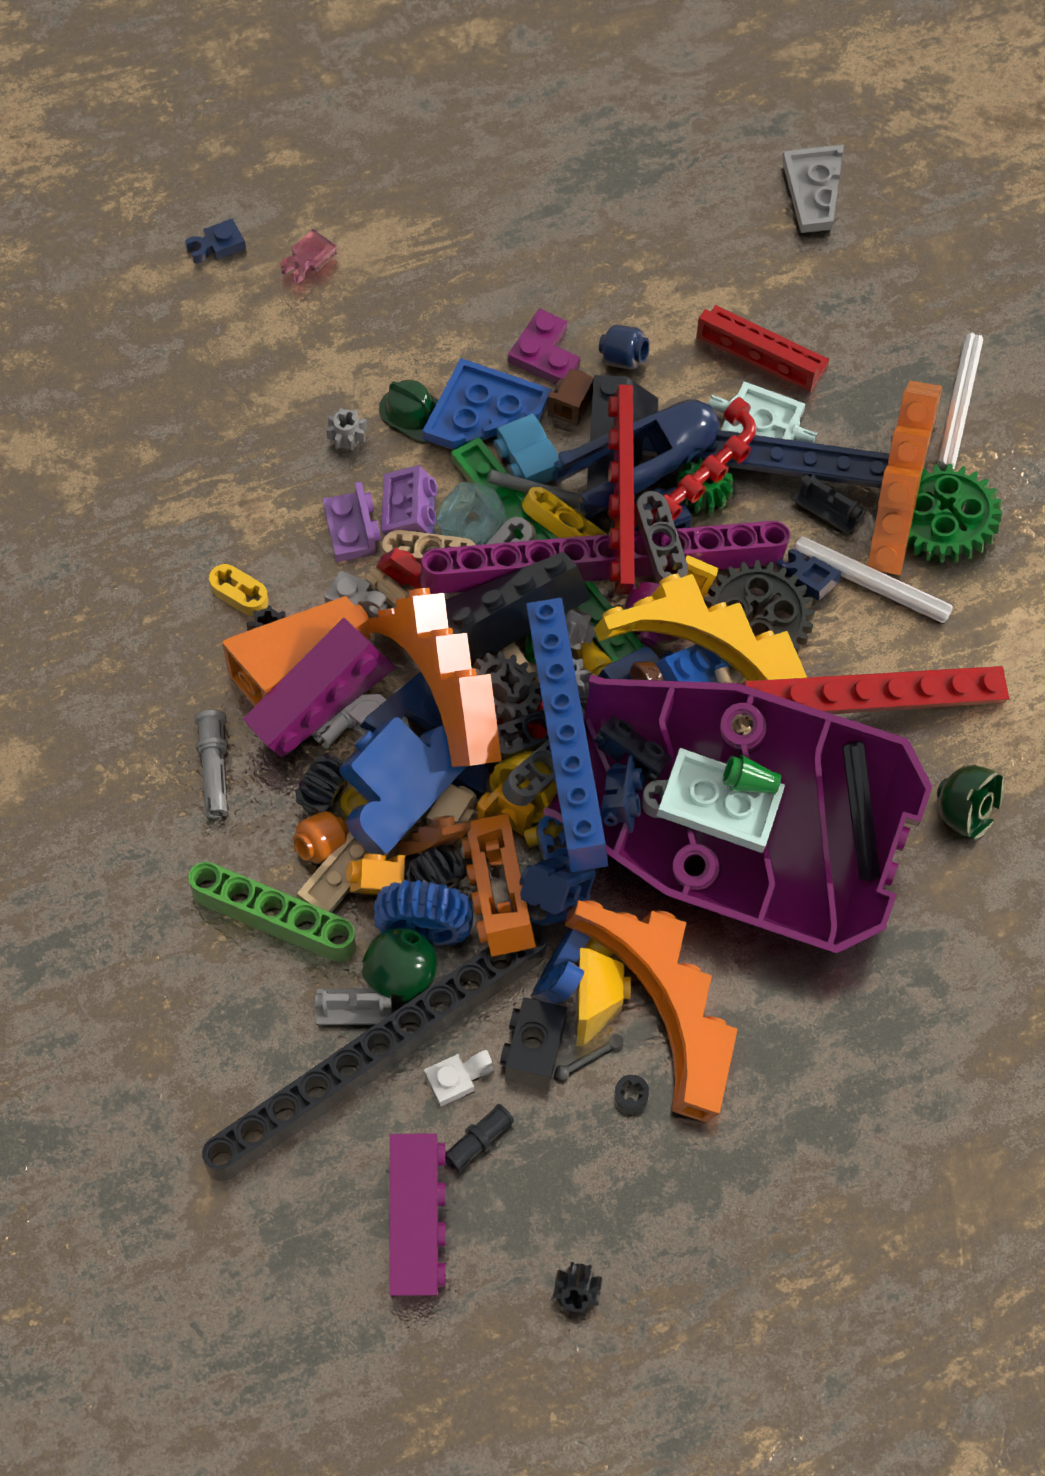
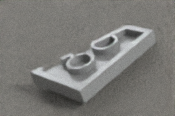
M844 144L783 151L782 162L801 233L832 229Z

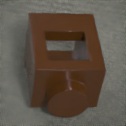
M570 369L564 380H558L554 392L551 391L549 393L547 415L578 426L593 398L594 377L587 375L581 370Z

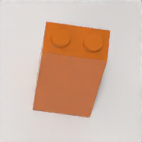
M344 596L229 637L222 642L228 675L253 705L256 706L343 617L367 639H371L368 631V614L361 605H354Z

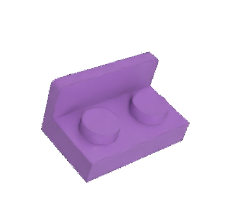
M420 465L384 474L381 532L385 536L394 530L419 531L433 534V527L436 524L434 501L438 489L435 479L429 476Z
M362 482L355 483V493L323 498V507L336 562L376 555L375 541L381 540L377 520L371 521L369 513L374 512L372 496L370 492L364 493Z

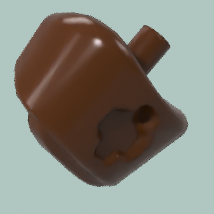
M635 662L631 665L630 677L632 680L664 681L661 671L653 662Z

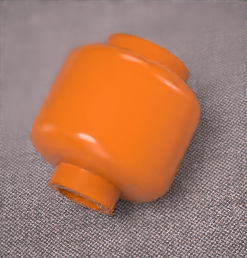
M329 811L317 812L298 823L295 835L293 836V844L296 852L305 861L309 860L315 864H321L331 853L346 843V835L349 833L346 822L341 817H336Z

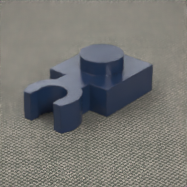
M233 218L203 229L204 237L202 238L194 236L185 240L188 252L199 249L191 253L194 264L204 262L208 255L214 254L218 260L246 249L245 240Z
M795 549L788 550V560L792 563H787L782 559L777 561L778 572L783 567H786L785 576L792 577L797 575L798 579L795 586L806 585V594L818 601L840 582V571L814 556L810 560L805 561L802 554Z

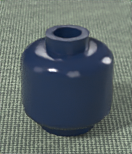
M614 325L609 328L606 334L601 336L599 341V352L603 354L605 363L611 367L634 370L641 363H645L649 355V340L645 337L643 331L636 327Z

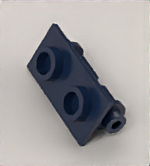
M630 754L627 765L615 763L607 770L604 789L606 795H603L600 815L604 824L608 826H615L617 823L626 822L629 833H633L635 817H639L641 812L638 793L644 789V774L642 768L636 767L634 757Z

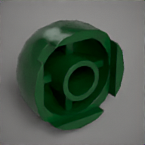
M968 765L959 768L948 778L941 781L937 789L939 811L949 828L972 839H978L987 832L994 822L993 819H987L993 807L1000 809L1003 801L1005 779L1002 775L998 774L999 772L981 766Z
M391 928L383 931L371 941L362 960L363 968L361 972L368 985L382 996L390 998L393 993L404 996L402 1001L409 1002L432 986L438 961L433 945L423 935L411 929Z

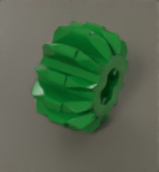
M700 456L695 464L688 462L684 465L683 471H680L677 475L678 484L686 475H692L701 467L703 460ZM726 473L724 478L718 483L708 478L702 484L706 489L701 498L695 503L685 498L683 503L686 507L694 506L696 514L701 509H706L710 515L714 511V507L722 510L726 500H729L732 496V474Z

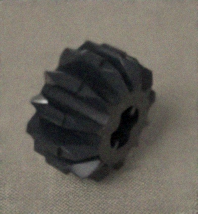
M327 753L316 757L314 763L310 764L309 769L304 773V777L299 783V788L296 791V803L303 806V809L311 814L323 811L331 812L348 786V781L339 771L344 761Z
M442 844L436 848L431 847L425 853H421L420 856L411 860L410 864L404 869V880L409 882L419 880L425 883L432 881L433 884H445L447 888L451 889L464 879L467 868L463 863L464 860L460 853L456 852L452 845Z

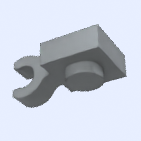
M344 571L339 572L324 596L325 603L346 596L354 605H361L365 611L378 617L377 610L388 608V605L384 604L386 595L378 591H372L370 582Z

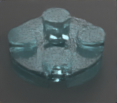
M462 482L443 501L437 518V525L445 536L467 538L472 540L475 545H484L507 521L504 503L492 488L484 484ZM477 510L476 514L480 517L477 522L471 521L467 525V514Z

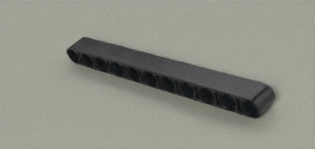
M531 922L534 940L540 944L534 949L492 957L490 948H486L210 1138L202 1149V1158L208 1174L213 1179L219 1181L233 1178L535 968L545 959L547 954L548 938L545 928L539 923ZM497 960H504L510 966L499 970L494 968L492 964ZM467 981H476L480 984V987L469 991L461 985ZM438 1001H443L450 1005L447 1010L442 1012L431 1008ZM408 1022H413L420 1026L413 1033H406L401 1030V1027ZM379 1043L389 1047L383 1054H374L370 1051L373 1045ZM345 1065H353L358 1068L357 1072L351 1076H343L339 1073V1070ZM315 1086H321L327 1090L319 1098H312L307 1095L308 1091ZM283 1108H290L295 1111L294 1115L288 1120H280L275 1117L277 1112ZM251 1130H259L263 1133L262 1137L256 1142L244 1140V1136ZM219 1152H227L231 1155L230 1159L222 1165L213 1164L211 1161Z

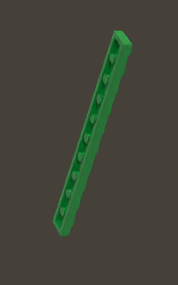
M480 437L451 452V460L502 526L510 518L521 517L534 526L536 530L535 540L558 538L525 513L522 508V502L526 496L523 492L487 483L490 469L508 473ZM517 528L514 531L517 539L523 538L524 535L521 529ZM585 581L584 583L591 599L575 608L591 614L590 622L594 623L595 627L603 618L602 614L613 607L593 581ZM632 631L602 641L598 640L596 633L593 637L596 645L613 662L644 647Z

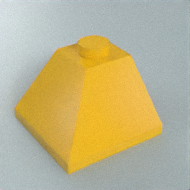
M580 948L578 967L584 970V975L577 986L576 1046L586 1045L622 1012L623 999H630L631 977L624 976V963L588 948Z

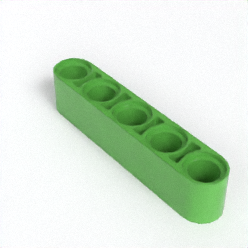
M200 862L190 870L188 875L193 898L200 905L332 961L344 962L355 954L356 939L354 927L347 919L211 862ZM205 880L215 882L209 888L199 887L200 883ZM237 894H246L248 896L242 902H233L231 900ZM275 907L281 910L275 916L264 914L269 908ZM306 921L315 924L309 930L297 928L300 923ZM338 935L348 938L343 944L337 945L330 942L333 937Z

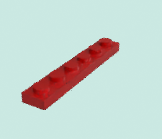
M619 384L615 395L610 396L608 402V416L614 417V429L609 430L608 448L609 450H614V462L610 461L608 470L609 482L614 483V495L611 494L609 497V515L614 516V528H610L609 548L614 549L615 561H611L609 566V581L615 582V594H629L635 584L633 385Z

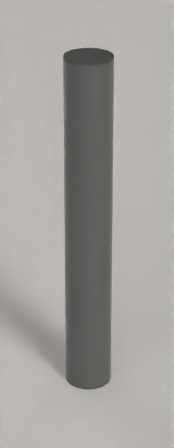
M491 469L488 473L487 483L523 493H528L532 487H541L554 494L567 505L579 506L578 499L581 494Z

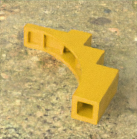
M679 574L665 577L659 581L660 586L650 597L637 601L633 604L634 607L623 610L621 606L607 610L602 614L603 618L594 627L599 641L630 631L662 633L688 640L721 657L744 676L747 681L807 677L787 631L774 635L773 631H767L755 637L740 602L727 606L726 602H722L707 609L693 574L681 578Z

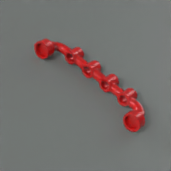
M737 397L729 404L723 414V418L734 427L741 424L743 431L738 436L733 435L729 438L723 449L716 455L708 456L695 473L686 475L674 491L669 495H663L667 500L673 521L682 512L683 507L679 503L685 498L695 503L705 492L706 487L702 484L708 478L718 483L728 472L729 468L725 464L730 459L739 464L749 455L751 447L748 444L755 437L757 427L754 418L749 414L751 405L741 397ZM658 508L650 510L654 519L651 525L656 523L655 514ZM608 511V516L614 521V516L609 515ZM634 514V526L638 527L637 520Z

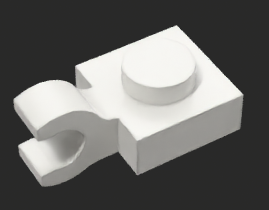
M484 1050L472 1056L465 1063L462 1062L459 1054H456L424 1069V1072L440 1107L474 1092L475 1088L472 1080L494 1071L488 1051Z

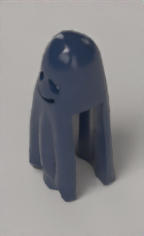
M688 399L633 422V443L648 437L658 454L652 460L634 467V495L650 487L682 464L686 465L694 456L703 452L713 443L719 433V420L716 412L710 405L696 399ZM609 433L578 448L559 452V460L553 463L555 470L552 475L555 482L559 483L613 455L614 450H609L608 448ZM608 480L582 493L578 499L579 506L575 507L574 510L586 519H589L609 508V497L611 494L614 495V483Z

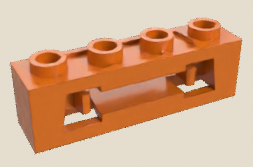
M508 813L470 821L471 829L467 832L468 837L461 838L465 859L472 858L473 864L466 865L470 886H477L478 892H473L471 895L475 914L483 915V920L476 921L480 942H488L492 957L535 948L527 902L521 900L520 892L522 886L519 884L521 872ZM486 858L489 859L490 867L504 865L512 909L510 901L498 903L497 909L499 914H497Z

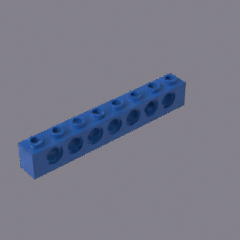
M562 598L526 603L571 872L607 867L606 843Z

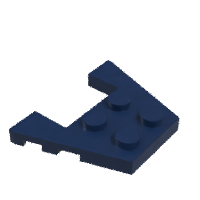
M419 672L370 713L359 727L366 731L370 730L373 733L381 723L396 717L402 720L403 716L428 731L443 726V722L432 691L422 672ZM488 763L466 766L452 783L458 787L463 786L470 789L479 799L486 788Z

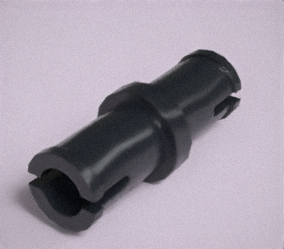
M497 1104L476 1125L470 1124L465 1129L466 1134L449 1150L445 1151L446 1164L453 1171L459 1173L481 1151L487 1152L492 1146L491 1142L509 1125L514 1123L510 1112L501 1104Z

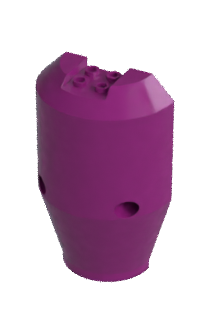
M592 674L590 675L589 694L583 720L600 812L603 795H606L604 789L607 770L618 762L602 750H599V744L594 739L598 735L599 729L613 715L619 720H624L631 724L637 733L648 741L660 745L664 752L672 757L671 761L661 771L657 780H669L678 752L682 748L727 764L731 756L738 758L740 755H743L761 766L781 774L780 783L785 784L763 853L664 818L651 817L641 807L640 816L635 817L633 833H629L626 822L617 823L615 826H608L601 819L606 852L609 856L667 896L834 953H839L886 929L897 894L884 890L883 886L884 884L891 886L899 864L892 862L896 849L903 851L910 832V828L904 826V823L919 826L933 787L908 738L739 683L604 679ZM743 716L750 718L753 721L751 732L746 735H738L733 731L732 725L735 720ZM853 740L862 741L865 748L880 876L873 881L860 880L858 877L842 751L843 744ZM625 754L619 763L626 765L629 755ZM647 780L646 782H644V789L650 783V781ZM643 789V790H640L639 793H638V796H639V799H640V806H641V797H642V794H643L644 789ZM557 792L549 806L545 807L543 814L562 822ZM653 794L652 799H656L657 805H660L662 799H660L659 794ZM693 856H700L705 860L706 867L704 872L696 877L688 875L685 869L687 860Z

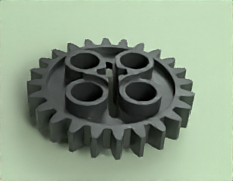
M759 560L755 561L753 569H749L747 564L742 562L740 572H737L731 566L728 567V578L719 574L716 580L718 586L711 585L708 591L710 596L704 597L707 609L722 602H726L727 606L740 602L753 634L773 631L774 635L787 631L798 655L800 651L799 644H807L809 637L806 633H811L814 625L809 621L813 620L815 615L814 610L808 609L812 605V597H803L807 586H795L798 576L794 575L787 579L785 577L786 567L780 569L778 573L774 572L773 562H770L766 569H761ZM758 588L763 590L765 595L754 596L749 590ZM778 595L780 597L768 604L773 596ZM765 608V613L763 617L762 615H760V613ZM785 611L790 615V618L780 619L774 613ZM752 613H753L754 615H757V616L751 621Z

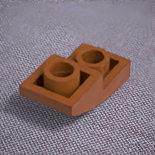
M454 815L432 818L433 824L419 827V830L411 832L412 838L397 842L399 855H411L428 851L431 847L436 848L442 844L450 845L466 835L471 829L470 821H455Z

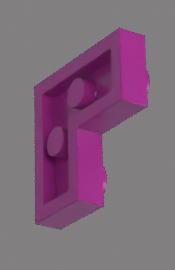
M539 308L508 353V362L557 384L559 379H565L570 369H578L581 357L556 346L567 329V321Z

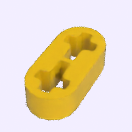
M221 564L211 570L209 574L210 588L217 598L249 616H254V610L260 611L268 607V593L266 587L261 582L229 564ZM228 578H231L232 585L226 582L221 586L219 585V579L226 581ZM258 594V601L252 599L250 602H247L246 595L254 597Z

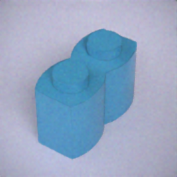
M534 414L497 428V440H494V446L498 456L501 459L506 458L510 464L508 465L510 475L541 484L554 480L552 473L555 470V466L553 463L559 460V455Z

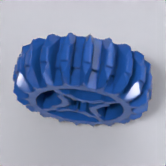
M404 880L401 884L394 882L390 886L382 887L381 892L377 895L373 910L375 927L381 933L391 928L411 929L427 938L433 946L441 948L443 945L453 946L457 942L465 941V938L470 935L474 919L473 902L464 893H459V890L456 888L449 889L445 884L437 885L433 884L432 881L425 883L419 880L416 882Z

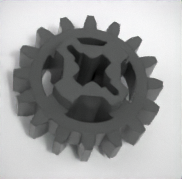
M500 651L495 658L490 653H486L482 660L479 658L476 660L472 669L476 668L477 675L491 674L496 720L502 718L503 722L506 723L534 713L542 701V697L539 695L540 685L539 683H534L538 674L536 672L528 673L526 669L529 664L524 662L519 665L516 663L517 658L514 654L508 660L505 659L503 652Z

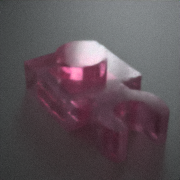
M313 229L292 247V256L285 258L281 262V273L286 274L289 270L296 269L293 273V281L299 283L305 278L307 269L310 268L316 273L338 254L337 245Z

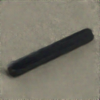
M853 740L843 744L842 751L858 877L860 880L873 881L880 876L865 748L862 741Z

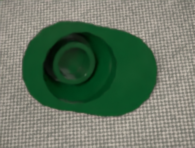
M392 381L389 385V392L383 396L379 403V413L382 419L414 440L432 443L422 439V431L438 399L430 395L427 388L418 381Z

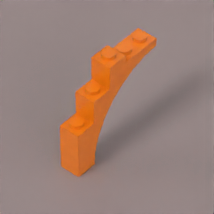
M910 380L903 392L898 424L894 430L888 465L883 475L867 565L880 572L901 575L923 467L937 418L942 386Z
M430 588L408 590L409 597L396 599L397 607L377 610L378 617L369 618L368 631L369 633H380L393 639L408 652L420 668L440 711L448 740L452 767L502 761L491 674L477 675L476 668H471L467 633L453 634V628H448L444 593L430 594Z
M578 900L568 911L564 926L591 937L622 960L636 974L651 995L664 1021L673 1053L675 1085L671 1111L707 1123L720 1114L738 1029L726 1025V1021L714 1016L703 1017L712 975L701 972V969L693 964H677L686 922L675 919L673 914L665 911H651L642 921H638V918L632 914L624 912L614 913L603 909V906L597 902Z

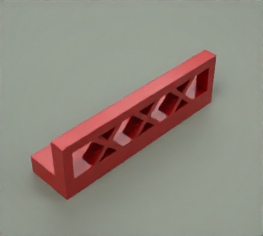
M717 305L711 311L704 309L698 318L696 338L808 392L812 391L829 364L830 359Z

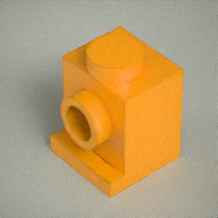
M365 854L364 859L358 861L350 860L346 868V880L350 883V893L378 895L382 887L390 886L394 882L401 884L404 881L405 855H397L386 860L385 855Z

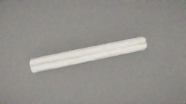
M969 333L964 341L937 462L941 470H946L948 464H952L953 469L955 468L983 343V337L980 334Z
M804 536L800 537L795 544L794 549L802 554L803 559L808 561L814 556L840 571V576L934 620L945 623L952 612L951 604Z

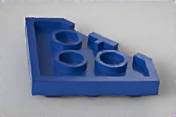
M460 358L422 431V439L454 450L478 437L484 440L497 436L498 427L530 414H534L538 421H540L548 405V395L552 389Z

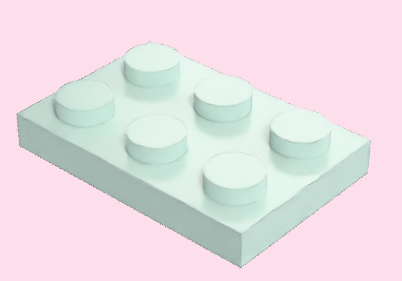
M680 748L656 816L763 853L785 784L780 783L775 795L731 791L730 786L723 785L725 763Z

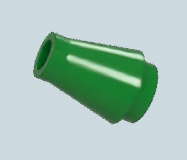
M740 755L738 758L731 756L723 773V785L730 786L731 791L775 795L781 782V774L773 772L743 755Z

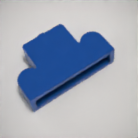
M396 717L381 723L373 733L368 730L355 742L354 746L357 750L346 760L339 771L368 803L357 806L350 812L347 821L350 833L370 854L386 855L466 768V766L452 767L444 725L426 731L418 738L400 718Z

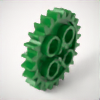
M936 464L934 465L933 473H929L923 468L907 547L914 544V555L924 550L926 551V560L928 561L936 554L939 555L940 563L945 561L946 555H951L954 562H958L959 554L963 553L968 559H971L973 548L982 553L984 551V542L988 544L993 543V535L999 532L1002 511L1000 510L1001 499L996 498L997 489H988V479L978 482L977 471L969 476L965 475V466H962L958 472H953L952 464H948L946 471H941L940 467Z

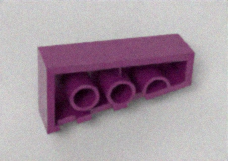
M343 617L243 720L267 747L281 757H284L396 667L369 639Z
M437 1133L390 1134L389 1296L438 1295V1287H446V1263H438V1246H446V1222H438V1206L446 1205L445 1182H438V1166H445V1142L438 1143Z

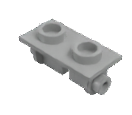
M372 988L317 989L315 994V1008L317 1009L316 1025H376L392 1014V995L390 998H387Z

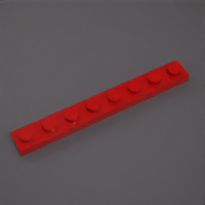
M1003 666L756 680L742 683V685L831 714L1000 704L1010 699Z

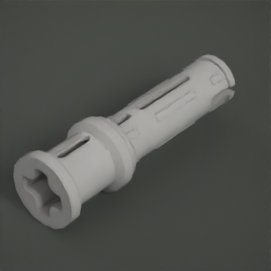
M205 710L197 713L194 717L195 724L199 726V741L196 743V750L202 756L205 800L204 815L207 818L218 819L228 814L224 755L228 750V742L224 739L223 728L227 719L226 714L222 711Z

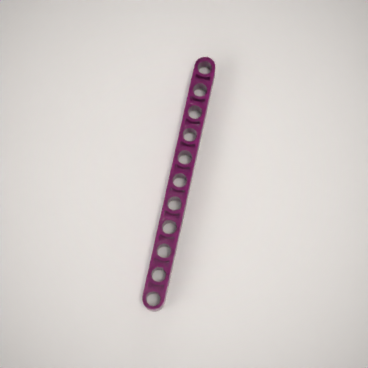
M779 521L676 529L685 557L689 555L718 568V570H725L730 566L734 569L741 568L742 562H745L748 568L754 567L756 560H759L761 566H768L770 562L776 565L779 559H783L790 540L788 527ZM634 532L635 577L654 576L641 533ZM658 532L652 535V541L657 546L666 547L670 545V539L666 534ZM609 534L436 548L427 551L422 557L420 585L422 588H430L431 594L465 592L561 552H565L577 565L584 582L609 580L610 562L615 561L614 549L609 548ZM668 555V556H666L667 566H666L664 572H670L671 574H676L677 571H678V569H677V570H672V569H671L670 564H669V561H668L669 558H670V555Z

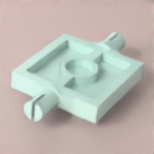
M744 382L739 393L731 401L714 395L709 400L708 405L722 413L725 412L729 404L737 397L745 400L751 405L749 414L756 423L755 435L788 440L796 439L815 443L818 433L799 427L805 403ZM725 420L721 430L741 433L743 426L739 424L734 427Z

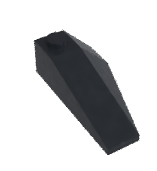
M594 375L590 442L609 433L610 429H614V417L608 416L609 397L615 395L619 384L633 385V422L657 412L658 397L628 377ZM644 438L633 443L634 467L638 466L644 457L642 455ZM614 454L588 467L587 491L609 480L610 461L614 462Z

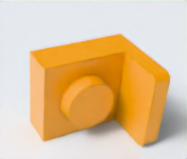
M502 784L492 793L486 792L476 806L478 811L477 819L508 813L511 828L523 836V831L531 828L536 808L531 803L526 806L512 804L505 798Z

